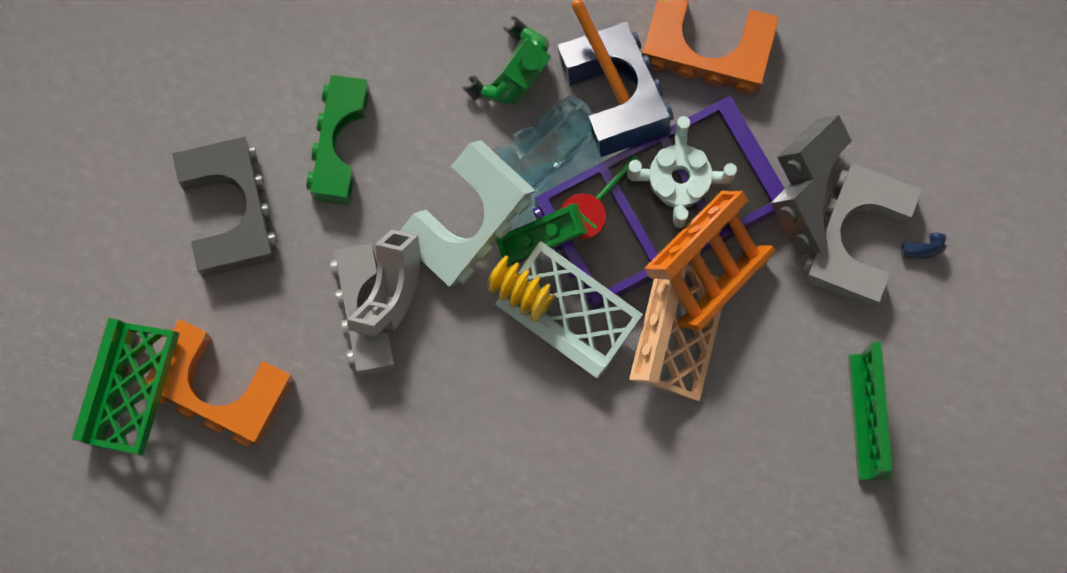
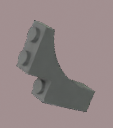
M839 115L815 120L777 156L790 184L771 202V205L798 256L820 253L828 246L823 220L826 184L838 156L852 142Z

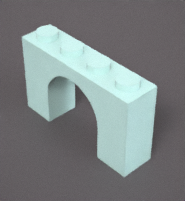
M481 140L469 143L451 166L478 192L482 199L484 220L478 233L472 238L458 237L448 231L427 210L414 213L400 230L418 235L420 260L449 287L460 282L464 284L475 273L474 265L479 260L482 262L494 250L492 243L497 237L501 239L510 231L513 226L510 221L516 214L521 215L532 203L529 198L536 191Z

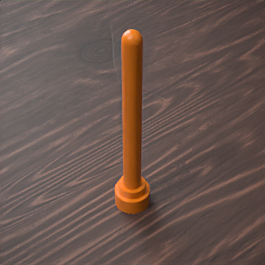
M574 0L572 2L574 13L619 105H622L630 97L583 1Z

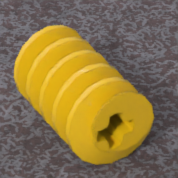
M506 255L490 274L487 284L490 282L488 291L494 294L500 290L499 299L501 301L510 297L509 306L512 308L521 304L520 314L522 315L532 310L530 320L536 322L546 313L558 292L552 296L548 295L550 284L539 289L540 278L538 276L529 282L528 276L530 271L528 269L520 275L517 274L519 267L517 262L510 268L507 267L509 256Z

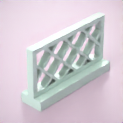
M540 241L518 274L520 275L531 268L532 275H529L528 279H535L537 276L540 278L555 275L558 292L556 297H559L562 315L551 317L545 313L539 320L532 322L530 320L532 310L525 315L520 314L521 304L515 308L510 307V297L504 301L498 299L495 305L591 375L598 378L605 372L609 363L643 314ZM541 252L552 259L554 271L538 274L536 259ZM558 264L563 266L565 269L559 270ZM571 272L577 277L579 290L563 292L560 274ZM583 282L588 284L591 288H584ZM599 292L603 295L605 308L588 310L585 293ZM580 294L583 311L567 314L564 296ZM609 300L617 306L610 307ZM622 309L633 317L626 327L614 329L611 311ZM606 312L609 330L592 332L589 315ZM584 316L587 333L576 335L570 331L568 318ZM563 319V325L556 320ZM622 332L616 341L615 333ZM610 334L612 348L606 356L595 349L594 336ZM587 337H588L589 344H588L587 342H585V341H584L583 339H581V338H587Z

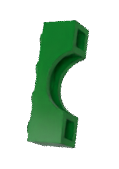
M331 75L329 85L324 84L322 102L326 103L324 113H319L317 120V131L320 132L319 143L314 142L312 148V160L315 161L314 172L309 171L306 189L310 190L311 196L315 201L350 205L355 175L352 167L342 162L336 155L335 145L338 135L345 126L353 121L365 118L370 90L366 79Z

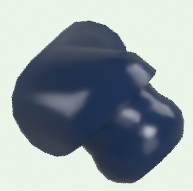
M932 233L929 237L930 243L904 241L902 243L901 255L902 257L928 259L941 254L947 248V245H945L947 237L942 233Z

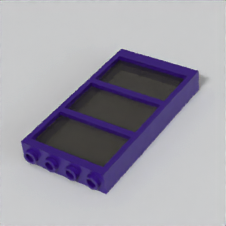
M731 96L688 117L690 125L687 145L705 153L712 171L723 172L725 165L729 163L734 164L737 171L732 183L711 184L709 191L700 201L686 208L688 217L686 224L682 228H677L673 223L674 207L666 205L654 194L649 181H631L627 176V171L601 200L606 213L605 225L601 232L593 238L568 241L554 247V251L560 250L565 259L612 293L621 297L653 280L649 278L644 268L721 191H744L748 202L739 210L740 213L738 215L746 230L776 215L771 202L785 188ZM677 123L670 126L671 134L630 147L536 196V207L532 209L536 219L560 210L564 202L573 195L583 193L597 197L633 155L638 156V161L642 165L641 169H650L654 158L660 150L675 145ZM677 169L673 171L672 178L676 183L683 184L689 180V175L685 170ZM727 222L721 228L719 234L723 242L735 236ZM709 242L701 249L700 254L712 249ZM571 272L567 273L570 279L575 277L577 280V277L574 274H572ZM583 282L584 288H591L588 284ZM599 292L585 293L587 305L590 303L593 310L604 306L603 295Z

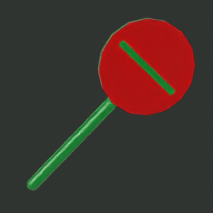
M637 155L631 157L597 197L580 193L571 196L564 202L561 209L571 204H578L588 231L587 234L575 239L585 240L593 238L601 232L606 220V213L601 200L628 171L629 163L633 160H638Z

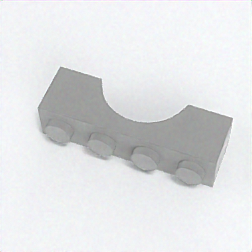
M371 243L334 250L336 260L330 261L334 279H340L341 290H336L339 309L345 308L347 319L360 307L365 291L376 281L377 265ZM347 320L341 321L344 338H350L352 350L347 351L350 369L356 368L359 377L396 370L388 333L380 332L376 337L367 336L348 330Z

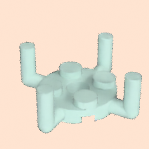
M681 116L677 121L675 145L660 150L654 158L650 169H641L642 165L638 160L631 161L627 174L631 181H649L654 194L666 205L674 207L673 223L677 228H682L686 224L688 217L686 208L700 201L709 191L711 184H730L737 171L736 166L732 163L726 164L723 172L712 171L705 153L687 145L690 120L686 116ZM677 169L685 170L689 175V180L683 184L676 183L672 178L673 171Z

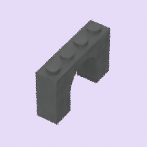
M244 136L172 153L178 183L183 191L215 183H227L239 188L246 197L245 214L235 228L223 234L191 241L197 271L201 277L204 278L275 261L273 251L278 250L275 233H269L267 222L272 221L268 203L262 204L260 193L265 192V187L261 174H256L254 164L259 163L255 146H249Z

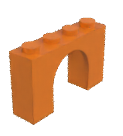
M657 0L642 56H648L652 70L663 71L666 69L676 72V75L682 78L692 79L697 77L704 79L707 84L720 87L727 85L735 87L737 92L743 94H752V92L758 94L779 16L749 9L742 38L737 48L726 56L707 58L692 51L686 44L682 34V25L689 0Z
M179 319L173 330L180 334L159 403L165 405L168 400L178 405L175 410L190 419L197 415L205 419L203 425L213 431L220 433L222 429L233 433L231 439L245 447H248L250 443L259 447L294 382L291 374L262 361L246 392L238 400L223 406H214L202 402L195 393L193 376L212 338L207 332ZM155 367L150 370L145 379L147 384L155 379Z

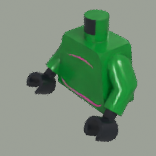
M512 16L511 19L515 22L514 25L509 29L504 27V31L515 40L522 41H520L491 85L487 84L484 86L476 76H470L468 79L472 85L469 87L463 86L462 88L472 100H478L482 97L489 101L501 104L511 103L514 105L529 90L551 58L546 53L549 48L548 39L527 27L516 16Z

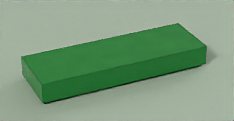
M571 204L511 230L501 239L497 237L496 242L501 257L509 256L507 266H512L516 262L519 263L528 259L540 241L552 249L585 235L588 231L578 204Z

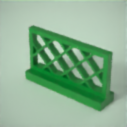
M108 318L71 440L95 448H105L144 456L180 333L174 330L125 323L118 319ZM137 332L140 334L143 342L132 349ZM161 337H167L164 349L156 354L152 344ZM147 349L151 359L140 367L136 357ZM130 362L134 372L123 380L126 365ZM155 367V379L147 384L144 374ZM138 380L141 390L130 397L127 387ZM121 393L124 403L114 410L117 395ZM145 397L147 400L146 409L138 415L134 405ZM126 411H129L132 421L121 428L117 418ZM109 424H112L115 434L104 441L107 427ZM136 428L138 436L135 446L132 447L129 446L125 436Z
M871 342L861 354H850L848 356L858 481L890 480L892 478L881 342Z

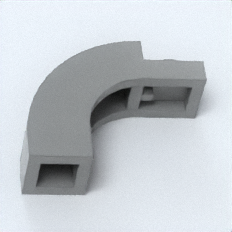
M391 229L375 244L377 256L375 285L366 302L347 319L348 330L376 337L384 328L394 331L401 323L412 302L419 277L420 246L418 235Z

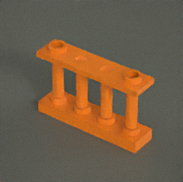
M721 191L644 268L650 279L669 280L687 310L685 315L676 323L679 328L694 330L705 328L710 323L711 318L758 269L766 265L768 258L776 251L774 246L755 245L738 215L740 213L739 210L748 202L744 191ZM727 222L744 250V253L736 262L719 235L721 228ZM708 242L726 271L717 281L713 278L700 255L701 249ZM689 261L707 291L698 301L695 300L681 276L682 268Z

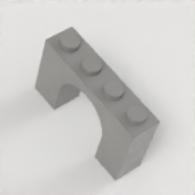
M852 162L847 171L841 170L835 185L840 191L836 199L830 198L824 213L829 216L826 227L824 226L828 246L820 253H815V255L809 254L803 271L808 272L805 282L874 309L881 300L890 274L861 263L847 253L840 236L842 222L855 213L872 212L906 225L913 216L922 189Z

